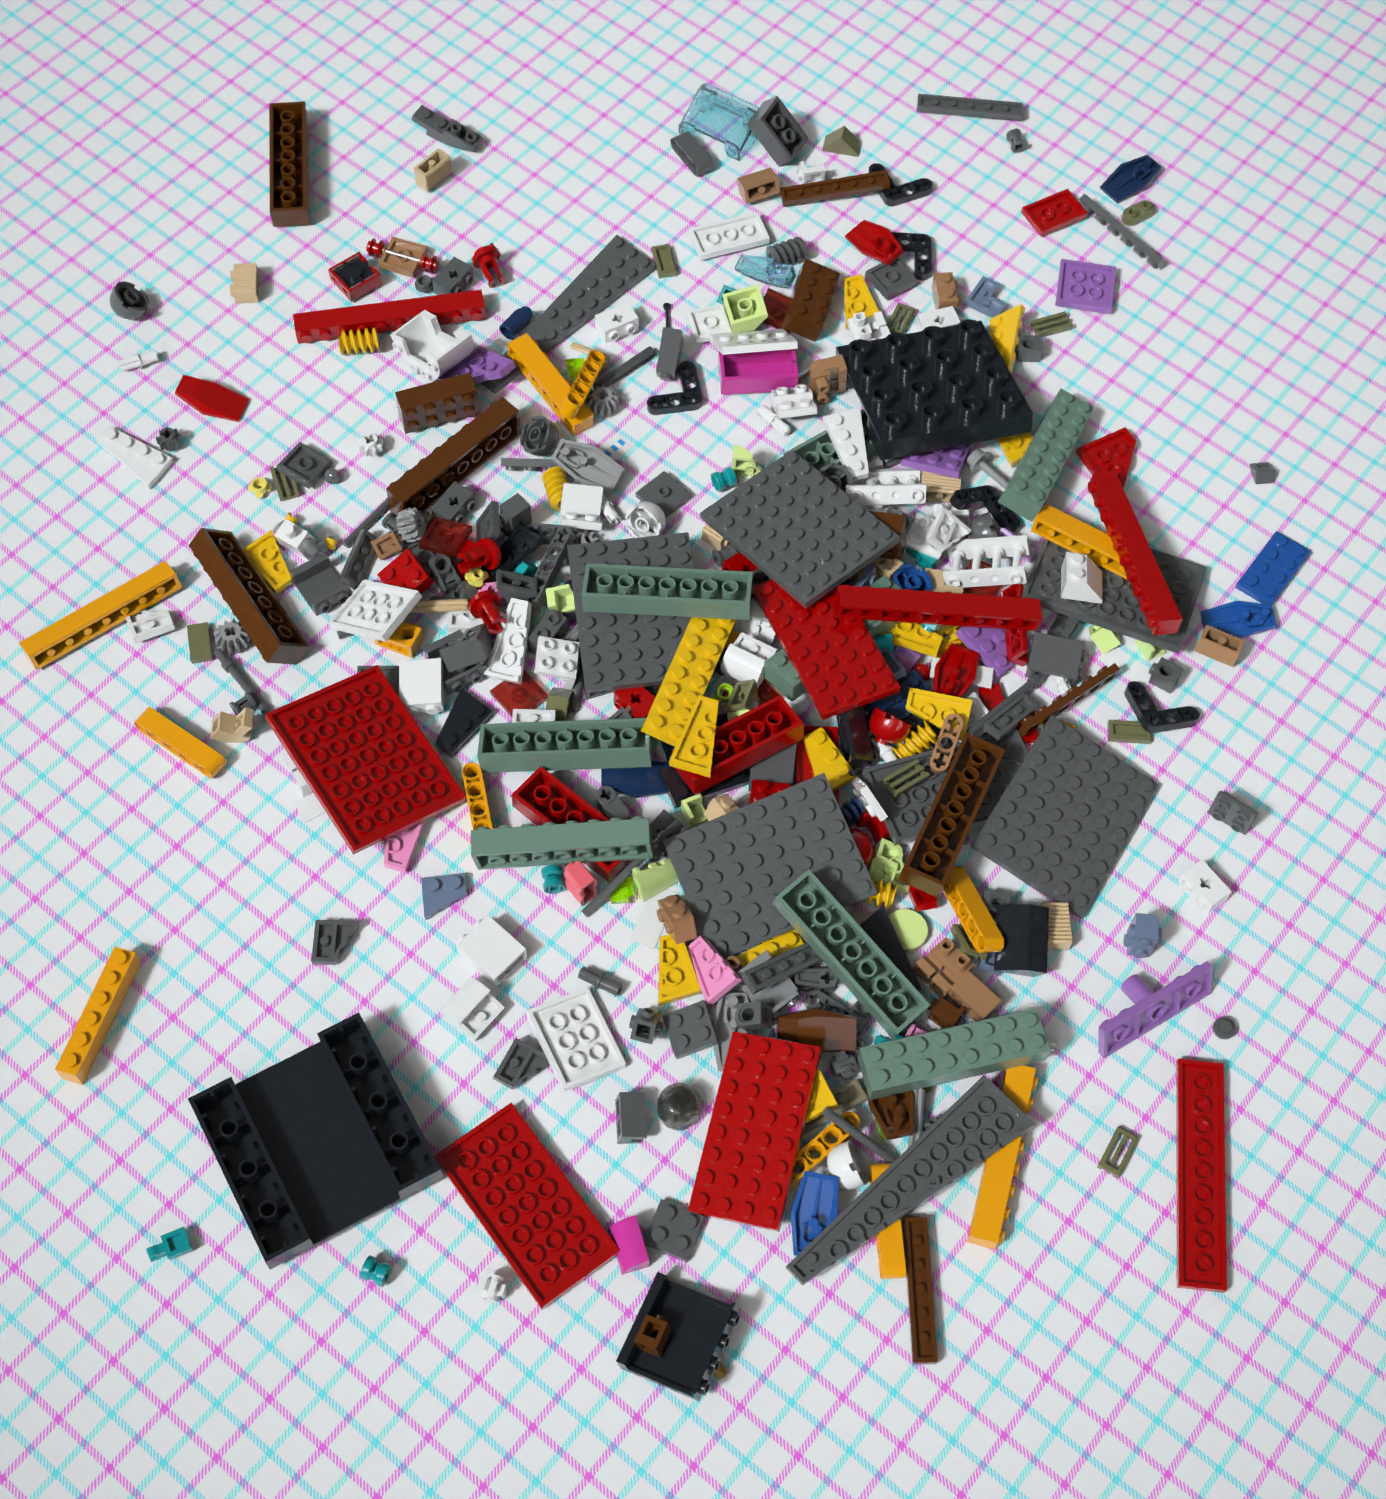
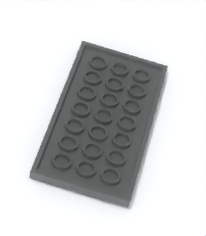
M1016 727L999 741L990 734L978 737L1005 749V752L973 823L986 820L1028 753ZM961 742L957 743V746H956V748H955V751H954L953 757H952V759H951L950 765H951V763H952V761H953V759H954V757H955V754H956V752H957V750H958V748H959ZM953 744L942 748L950 749L953 746ZM933 750L868 767L862 771L868 788L888 816L884 823L895 846L917 839L948 772L947 770L942 774H937L931 770L930 759ZM941 753L939 760L934 761L936 767L945 766L943 757L944 755L949 757L950 754ZM918 759L919 765H923L924 771H928L930 774L929 778L895 798L882 782L883 779ZM915 768L903 774L902 776L896 778L895 780L891 781L890 784L898 780L899 778L903 777L904 775L908 774L909 772L915 770ZM917 774L904 783H901L900 785L896 786L895 790L904 786L905 784L909 783L910 781L914 780L915 778L921 775Z

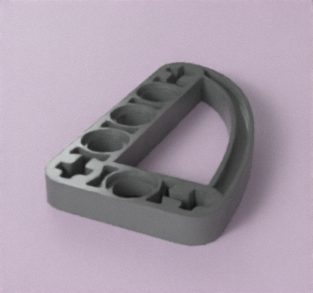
M530 523L525 527L542 536L546 541L543 544L549 545L533 577L537 578V587L541 582L545 581V584L537 588L535 597L525 599V601L532 604L531 611H537L543 606L547 598L546 589L552 587L568 555L567 545H572L575 540V533L567 525ZM549 532H553L549 537H545ZM561 549L558 554L553 555L556 550ZM525 558L521 560L518 564H516L514 567H512L510 569V572L515 573L516 567L519 564H521L525 560ZM553 565L552 569H550L549 571H545L546 568Z

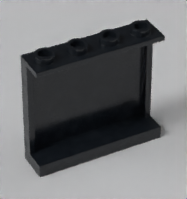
M657 1272L616 1362L625 1371L700 1402L702 1395L705 1396L709 1390V1379L712 1372L715 1373L720 1365L719 1357L722 1350H725L729 1345V1334L732 1327H736L739 1322L740 1310L735 1302H732L731 1305L672 1282L665 1274ZM646 1314L652 1317L660 1315L666 1318L672 1328L661 1358L639 1350L634 1342Z

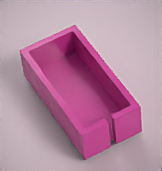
M795 349L723 355L718 350L721 395L765 393L776 390L778 387L793 388L798 385L799 375Z

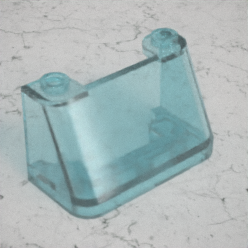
M703 83L679 124L678 133L682 134L688 131L693 136L698 131L724 143L727 156L740 161L757 140L746 124L759 107L715 86Z

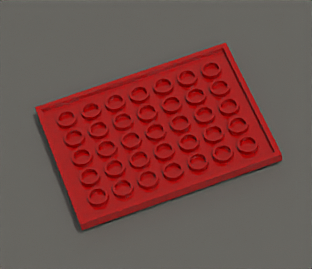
M378 665L265 714L266 721L353 855L460 804L466 799L465 794Z

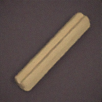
M468 599L418 601L410 613L469 610Z

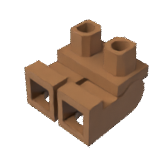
M842 355L816 360L811 363L809 387L813 392V399H816L818 405L829 402L828 396L830 391L837 390L838 394L846 392L847 367Z
M945 937L930 953L916 961L913 970L926 984L930 983L929 987L945 1000L948 997L950 987L968 970L972 972L975 964L949 938Z

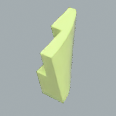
M738 445L733 446L732 469L735 475L751 476L752 478L763 470L747 449Z
M884 838L876 844L875 855L871 859L867 871L870 877H875V884L880 879H883V886H886L890 881L892 889L898 884L897 892L907 893L909 886L898 880L904 867L902 847L899 845L895 846L893 842Z
M670 858L657 863H649L648 867L642 871L639 867L632 869L633 880L638 885V895L643 902L679 882Z

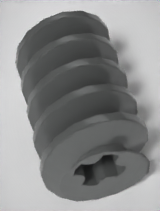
M798 236L782 241L780 244L776 243L773 246H768L766 249L767 260L772 268H774V264L778 268L781 267V261L784 265H788V259L791 263H794V257L799 261L801 260V254L804 258H808L806 244Z

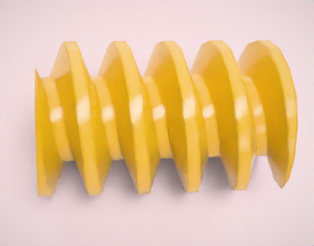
M365 328L364 334L361 333L360 329H357L356 335H354L352 329L349 331V335H346L345 331L342 330L341 336H339L341 355L344 354L345 349L348 354L352 353V349L358 354L360 348L363 353H366L368 347L372 353L375 347L379 351L378 334L375 328L372 329V333H369L368 329Z
M555 466L544 472L542 481L550 507L555 511H560L563 484L569 483L565 471L559 466Z
M925 720L923 721L925 728L917 725L918 733L910 731L912 738L906 737L904 744L901 742L897 743V749L891 746L900 759L917 754L916 752L923 753V747L930 750V742L936 745L937 735Z
M872 876L871 880L877 895L869 897L868 904H872L876 899L877 907H880L885 902V909L888 910L893 904L898 884L894 889H892L890 881L886 886H883V879H880L875 884V877Z

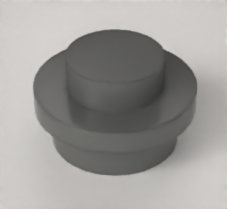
M428 275L418 276L415 281L416 290L422 293L431 291L433 289L432 279Z
M1221 1017L1214 1022L1213 1032L1219 1039L1227 1040L1234 1036L1236 1026L1231 1019Z

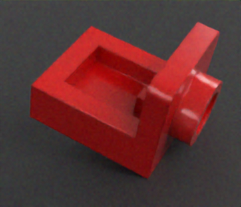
M868 811L862 813L856 823L858 828L868 826L876 844L882 838L887 839L890 835L884 820L881 822L877 816L872 818Z
M909 885V897L916 912L937 908L935 896Z

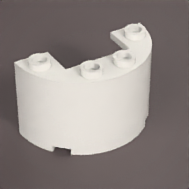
M423 310L390 334L393 340V348L398 353L400 352L415 374L419 373L426 380L438 379L469 356L474 350L472 334L460 328L454 332L456 338L442 332L437 317L426 310Z

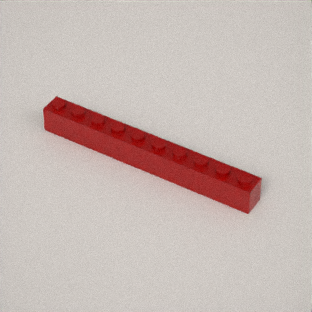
M481 289L293 314L297 342L301 344L339 339L342 330L345 331L346 335H349L351 329L354 335H356L357 329H360L361 333L364 334L365 328L368 329L369 333H372L373 328L376 329L377 333L396 331L423 310L434 314L440 326L486 319Z
M1116 472L1093 473L1090 482H1088V492L1093 497L1094 506L1098 509L1100 519L1106 527L1107 535L1112 540L1113 549L1119 556L1120 565L1123 566L1126 578L1131 583L1133 594L1138 599L1140 610L1146 617L1147 626L1150 627L1153 635L1177 633L1183 619Z
M839 585L834 595L836 618L1037 631L1043 620L1040 599H1032L1030 597H1003L989 594L974 595L971 593L960 594L932 592L930 590L917 591Z

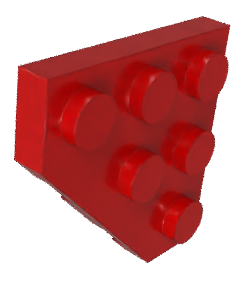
M1124 427L1078 447L1075 453L1091 474L1115 471L1124 488L1136 440L1128 429Z

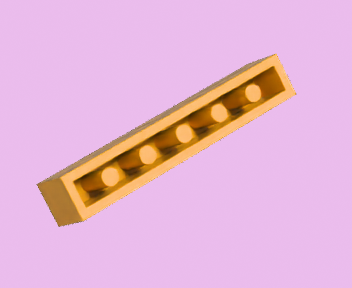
M526 333L508 343V356L514 361L573 437L593 425L594 414L591 408L586 407L584 403L573 419H568L561 414L560 408L571 388V384L561 376L558 367L553 366L549 361L548 355L540 350L536 340Z
M1045 504L1036 515L1031 532L1073 553L1086 554L1095 564L1127 579L1126 572L1123 566L1120 565L1119 556L1113 549L1112 540L1106 533L1048 504Z
M114 947L55 1068L62 1079L81 1085L84 1084L141 965L135 952Z

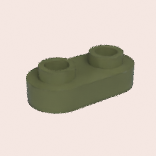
M1147 200L1140 201L1126 208L1123 211L1121 220L1125 225L1135 226L1153 216L1155 205Z

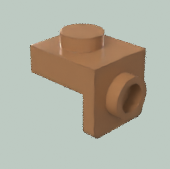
M392 530L370 541L380 560L397 551H402L400 545L404 544L399 534H394Z

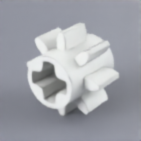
M366 433L363 438H359L360 452L365 451L366 457H376L379 452H383L382 438L377 439L376 433Z
M487 1273L486 1279L480 1277L476 1288L481 1292L480 1298L493 1303H497L499 1297L504 1299L508 1289L507 1285L503 1284L504 1278L492 1273Z

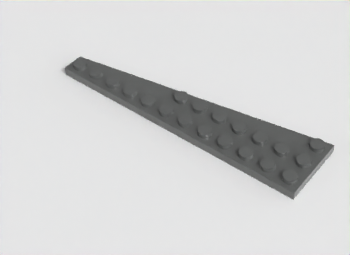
M616 235L522 335L527 333L531 338H534L540 350L547 354L593 319L595 315L602 312L655 271L656 264L620 236ZM507 350L503 356L506 357V358H508V359H510V360H512V359L508 356V350ZM516 366L508 375L502 378L481 383L495 394L522 372Z
M983 1075L786 1266V1269L804 1286L1035 1126V1123Z

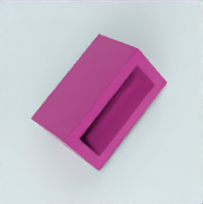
M636 1215L609 1227L611 1239L620 1250L616 1257L621 1275L649 1267V1258Z

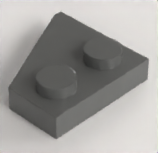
M315 920L312 965H335L358 930L359 921Z
M515 1038L493 1079L513 1090L550 1064L545 1053Z

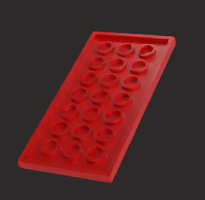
M773 580L753 586L752 592L790 662L796 669L822 720L900 692V685L863 621L855 618L835 617L834 595L838 586L808 608H804Z
M733 1031L688 1207L690 1212L780 1232L821 1058V1047Z
M512 1102L434 1155L441 1169L541 1310L619 1253V1248Z

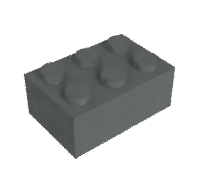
M778 96L764 101L746 124L778 166L793 161L809 139Z

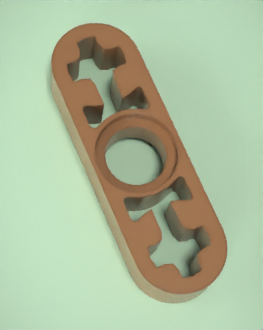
M949 714L944 720L930 759V768L934 773L942 774L949 768L963 729V719L958 714ZM955 719L960 726L954 727L952 735L949 733L950 724L948 722H952ZM948 738L953 742V746L950 749H944L941 747L940 742ZM940 754H950L949 757L946 755L943 757L945 766L941 765L940 768H937L934 761L939 760Z

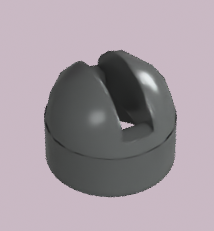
M334 466L325 471L324 478L328 483L334 484L341 481Z

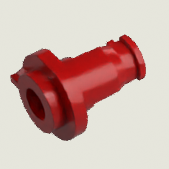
M493 243L477 249L471 259L474 267L481 268L490 288L495 287L489 272L492 268H494L501 285L506 281L498 263V259L501 256L500 251Z
M482 538L477 542L476 548L457 554L458 558L462 557L465 560L457 564V566L463 573L483 566L488 570H493L499 567L501 562L500 547L491 538Z
M485 590L477 593L469 602L468 608L471 615L482 619L484 624L488 626V631L491 634H498L504 631L499 622L506 624L507 620L499 609L501 600L495 591Z

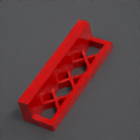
M1012 584L1003 591V597L1022 598L1024 592L1023 584ZM1005 629L1007 661L1020 666L1028 664L1027 631Z

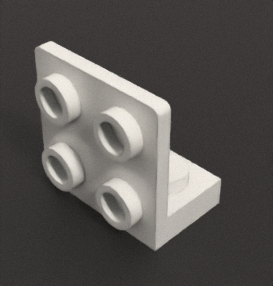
M564 483L559 516L560 525H567L570 528L601 531L600 511L603 487Z
M917 513L906 536L907 542L905 547L940 559L943 551L939 552L926 541L934 519Z
M539 636L534 673L561 678V681H564L563 689L572 690L576 680L579 642Z

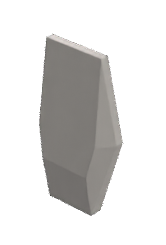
M562 438L551 457L554 463L576 481L586 485L602 486L603 491L610 494L624 470L621 465L596 446Z
M726 993L718 1000L713 1019V1025L719 1043L714 1045L718 1071H723L733 1031L756 1035V1030L745 1031L736 1026L735 1013L737 1012V1004L749 1003L746 993Z

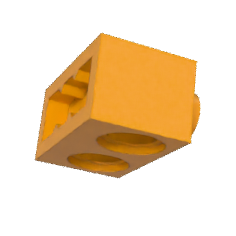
M402 622L386 642L374 640L378 646L413 659L423 641L422 628L418 625Z

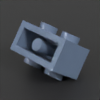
M1135 914L1127 929V934H1124L1123 945L1127 947V955H1133L1136 958H1146L1150 956L1153 949H1156L1157 942L1161 941L1162 928L1158 926V915Z

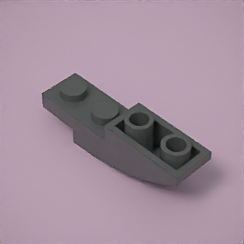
M423 105L412 116L413 122L427 130L426 135L448 146L466 151H474L483 140L482 136L456 120L452 119L449 122Z

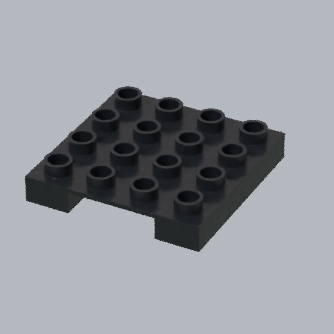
M967 319L961 321L958 325L942 328L929 326L924 328L923 331L909 334L891 333L886 338L871 341L857 339L850 342L849 345L836 347V356L842 355L847 367L846 388L854 387L869 419V437L880 461L1028 433L1032 430L1033 412L981 320Z
M359 1012L317 1033L320 1042L237 1084L234 1083L232 1077H229L188 1098L263 1259L270 1270L443 1178L441 1167Z

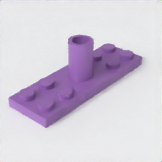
M1208 961L1201 965H1196L1191 971L1183 976L1176 977L1173 982L1156 992L1138 975L1135 974L1128 977L1123 982L1121 991L1135 1005L1123 1009L1115 1017L1101 1023L1099 1026L1098 1053L1103 1058L1108 1057L1210 995L1213 966Z

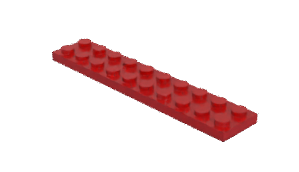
M1178 1058L1176 1061L1177 1288L1219 1293L1227 1291L1224 1063Z

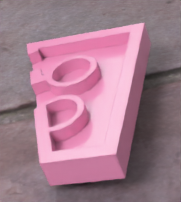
M426 820L385 839V868L406 873Z
M699 936L686 947L706 1004L713 1005L742 980L706 937Z

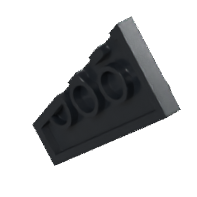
M661 768L658 770V775L674 809L681 807L682 800L694 796V793L675 768ZM746 768L700 792L702 800L748 785L750 780L748 769Z
M882 906L859 926L919 992L922 987L884 906Z

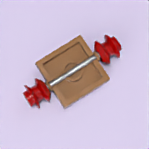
M392 237L387 247H385L383 240L377 243L376 238L368 241L366 246L369 256L376 254V258L379 259L381 257L378 266L383 270L414 278L419 266H421L423 272L429 269L430 274L437 271L439 267L437 256L434 255L430 258L427 253V246Z

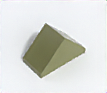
M843 126L825 136L822 151L857 157L860 141Z
M755 679L736 682L726 706L727 712L752 710L759 706Z
M553 687L549 692L546 710L556 711V721H567L573 690Z

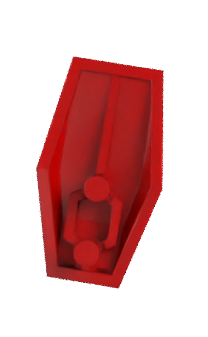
M867 220L861 221L845 235V239L861 254L886 265L892 263L904 252L888 228Z
M187 375L182 376L175 390L177 397L202 415L239 422L249 401L248 398L218 383Z
M951 643L935 665L932 692L962 698L975 681L979 653Z

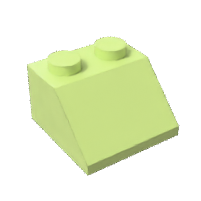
M759 284L722 294L732 333L754 331L768 317Z

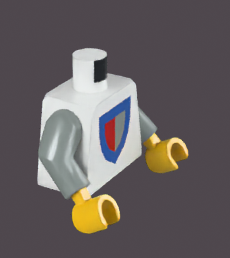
M288 512L285 520H282L273 528L275 538L281 546L307 561L327 549L335 550L338 539H332V536L327 535L325 542H318L308 531L296 525L299 517H292L291 512Z

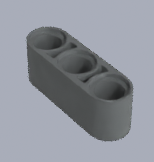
M688 131L671 138L670 142L674 152L695 176L713 169V162L710 156Z

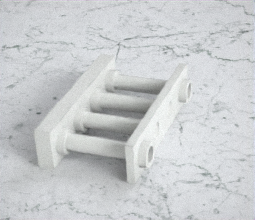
M913 468L868 469V478L853 481V485H846V494L860 505L926 503V483H920V470Z
M1027 535L959 540L947 548L949 561H953L952 571H943L945 585L965 588L1027 583L1025 566H1021V556L1030 555ZM1001 557H1013L1012 567H1000ZM993 558L992 568L980 569L981 559ZM973 559L972 569L960 570L961 560Z

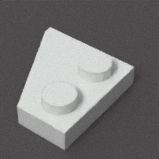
M943 507L939 509L926 541L939 552H942L959 541L963 536L969 534L971 529Z
M158 610L156 612L142 611V614L125 617L135 643L175 630L168 610Z

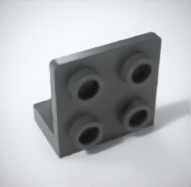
M1223 791L1218 792L1207 812L1215 820L1222 821L1234 831L1244 835L1259 814V812Z

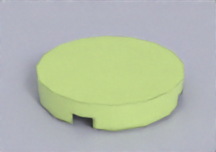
M901 909L888 916L905 952L916 951L926 941L928 926L926 920L919 913L909 909Z

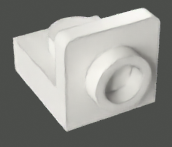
M800 161L799 169H797L798 180H801L802 184L825 180L824 165L806 168L804 161Z

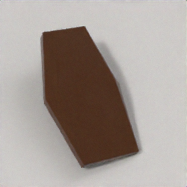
M819 1008L781 1015L777 1017V1039L818 1046L822 1048V1053L840 1052L843 1050L856 1051L857 1017Z
M912 1091L873 1100L869 1099L867 1092L868 1106L887 1140L914 1135V1095Z

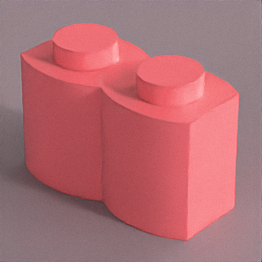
M580 860L569 863L564 869L565 887L581 906H584L597 896V880Z

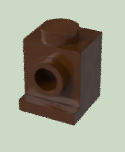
M942 997L939 999L934 998L928 1007V1010H930L928 1019L942 1029L955 1027L963 1017L965 1008L961 1007L958 1009L952 1001L944 1000Z
M646 1314L634 1340L639 1350L659 1358L662 1357V1351L672 1331L666 1318L660 1315L652 1317Z

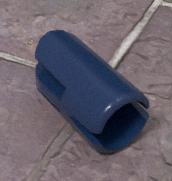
M524 306L516 309L500 325L499 329L502 335L510 340L515 338L530 323L533 317L532 310Z
M852 798L850 802H844L840 808L848 828L856 825L863 812V804L856 798Z

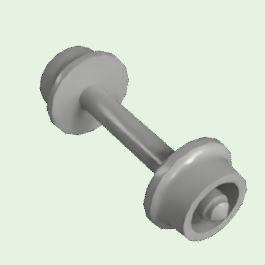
M981 449L974 450L966 460V465L970 468V472L975 474L982 469L1005 489L1008 481L987 464L990 453L983 452Z

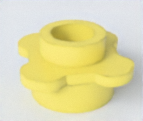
M257 477L252 480L248 490L253 492L257 498H262L267 491L272 490V485L267 484L264 478Z
M479 568L470 569L469 573L465 574V579L468 583L475 587H482L484 579L488 578V573Z

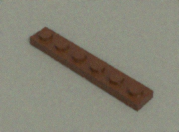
M887 170L782 187L780 188V195L783 206L890 189V181Z
M1115 663L1109 667H1102L1097 672V675L1094 677L1088 676L1079 687L1077 685L1073 686L1067 691L1065 696L1059 695L1048 707L1046 705L1042 706L1033 717L1031 715L1025 717L1021 721L1022 726L1018 733L1022 738L1026 737L1043 726L1051 715L1054 717L1058 716L1113 680L1120 668Z
M904 1217L903 1235L912 1365L937 1364L927 1217Z

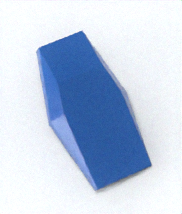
M1233 601L1200 611L1204 629L1206 625L1213 626V628H1217L1221 632L1224 631L1229 635L1232 634L1233 637H1246L1277 627L1272 605Z
M804 1171L790 1213L793 1255L797 1256L838 1216V1177Z

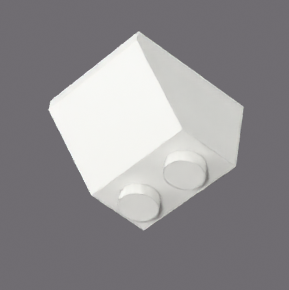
M1066 552L1061 567V598L1102 604V571L1086 554Z

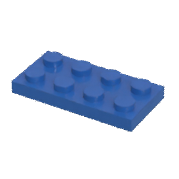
M1276 531L1237 582L1235 588L1261 604L1273 605L1311 551Z

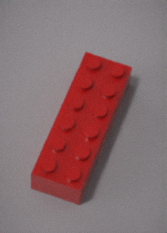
M779 695L716 727L710 778L679 768H675V770L694 795L804 739V723L784 698Z
M541 766L511 795L513 807L537 826L547 822L565 824L567 821L584 823L591 819L609 821L607 817ZM631 860L584 864L610 883Z

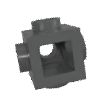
M639 1008L637 1014L632 1015L629 1028H632L630 1039L653 1044L656 1035L660 1036L663 1028V1022H660L661 1013L651 1008Z

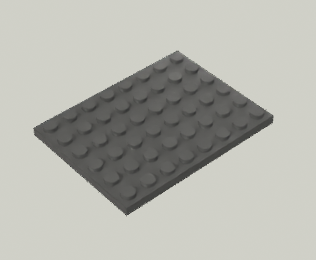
M793 450L700 512V518L804 608H808L900 542L899 535Z
M689 533L567 545L585 693L661 685L691 617L583 612L581 595L586 563L694 569Z
M1044 539L1022 598L1040 599V604L1043 608L1179 654L1207 567L1150 548L1183 619L1178 632L1174 634L1153 635L1150 627L1147 626L1144 613L1140 610L1138 599L1133 594L1130 581L1097 564L1096 566L1102 571V604L1061 598V567L1066 552L1071 551L1047 539Z
M1051 715L970 847L1052 901L1068 902L1069 912L1082 919L1159 784Z
M825 773L662 841L702 936L711 942L724 959L794 930V927L772 902L777 895L808 869L843 908L877 895L875 886Z

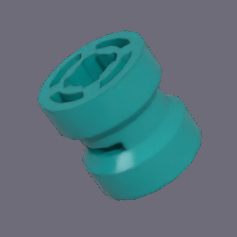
M731 467L724 468L722 472L716 471L711 473V481L717 492L724 490L727 486L732 487L737 484L736 475Z
M548 865L541 869L542 878L545 880L543 883L545 893L556 894L565 890V882L562 880V866Z
M369 1255L362 1266L360 1278L366 1281L372 1280L375 1285L383 1287L390 1276L392 1264L387 1262L381 1263L376 1257Z

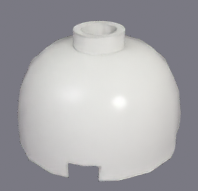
M650 501L637 503L625 515V519L627 518L628 522L626 527L635 538L661 535L666 525V517L663 510L657 504Z
M846 1141L833 1147L827 1157L828 1167L824 1168L825 1174L838 1177V1187L842 1189H856L867 1183L863 1166L857 1160L856 1156L858 1154L852 1143Z

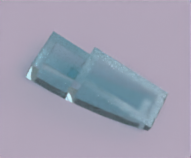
M741 255L734 267L737 272L753 280L779 288L790 289L796 278L793 265L777 264L775 258Z

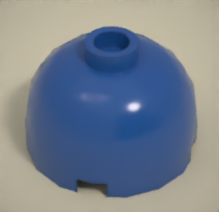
M905 564L899 567L891 579L902 590L926 591L931 590L933 585L927 572L923 569L920 571L913 564Z

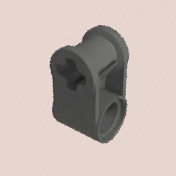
M434 555L429 559V569L443 595L447 594L448 590L460 585L462 581L447 556ZM438 559L443 561V567L440 570L436 567Z
M602 786L598 789L596 794L597 807L609 820L612 818L631 819L628 808L620 800L612 787Z

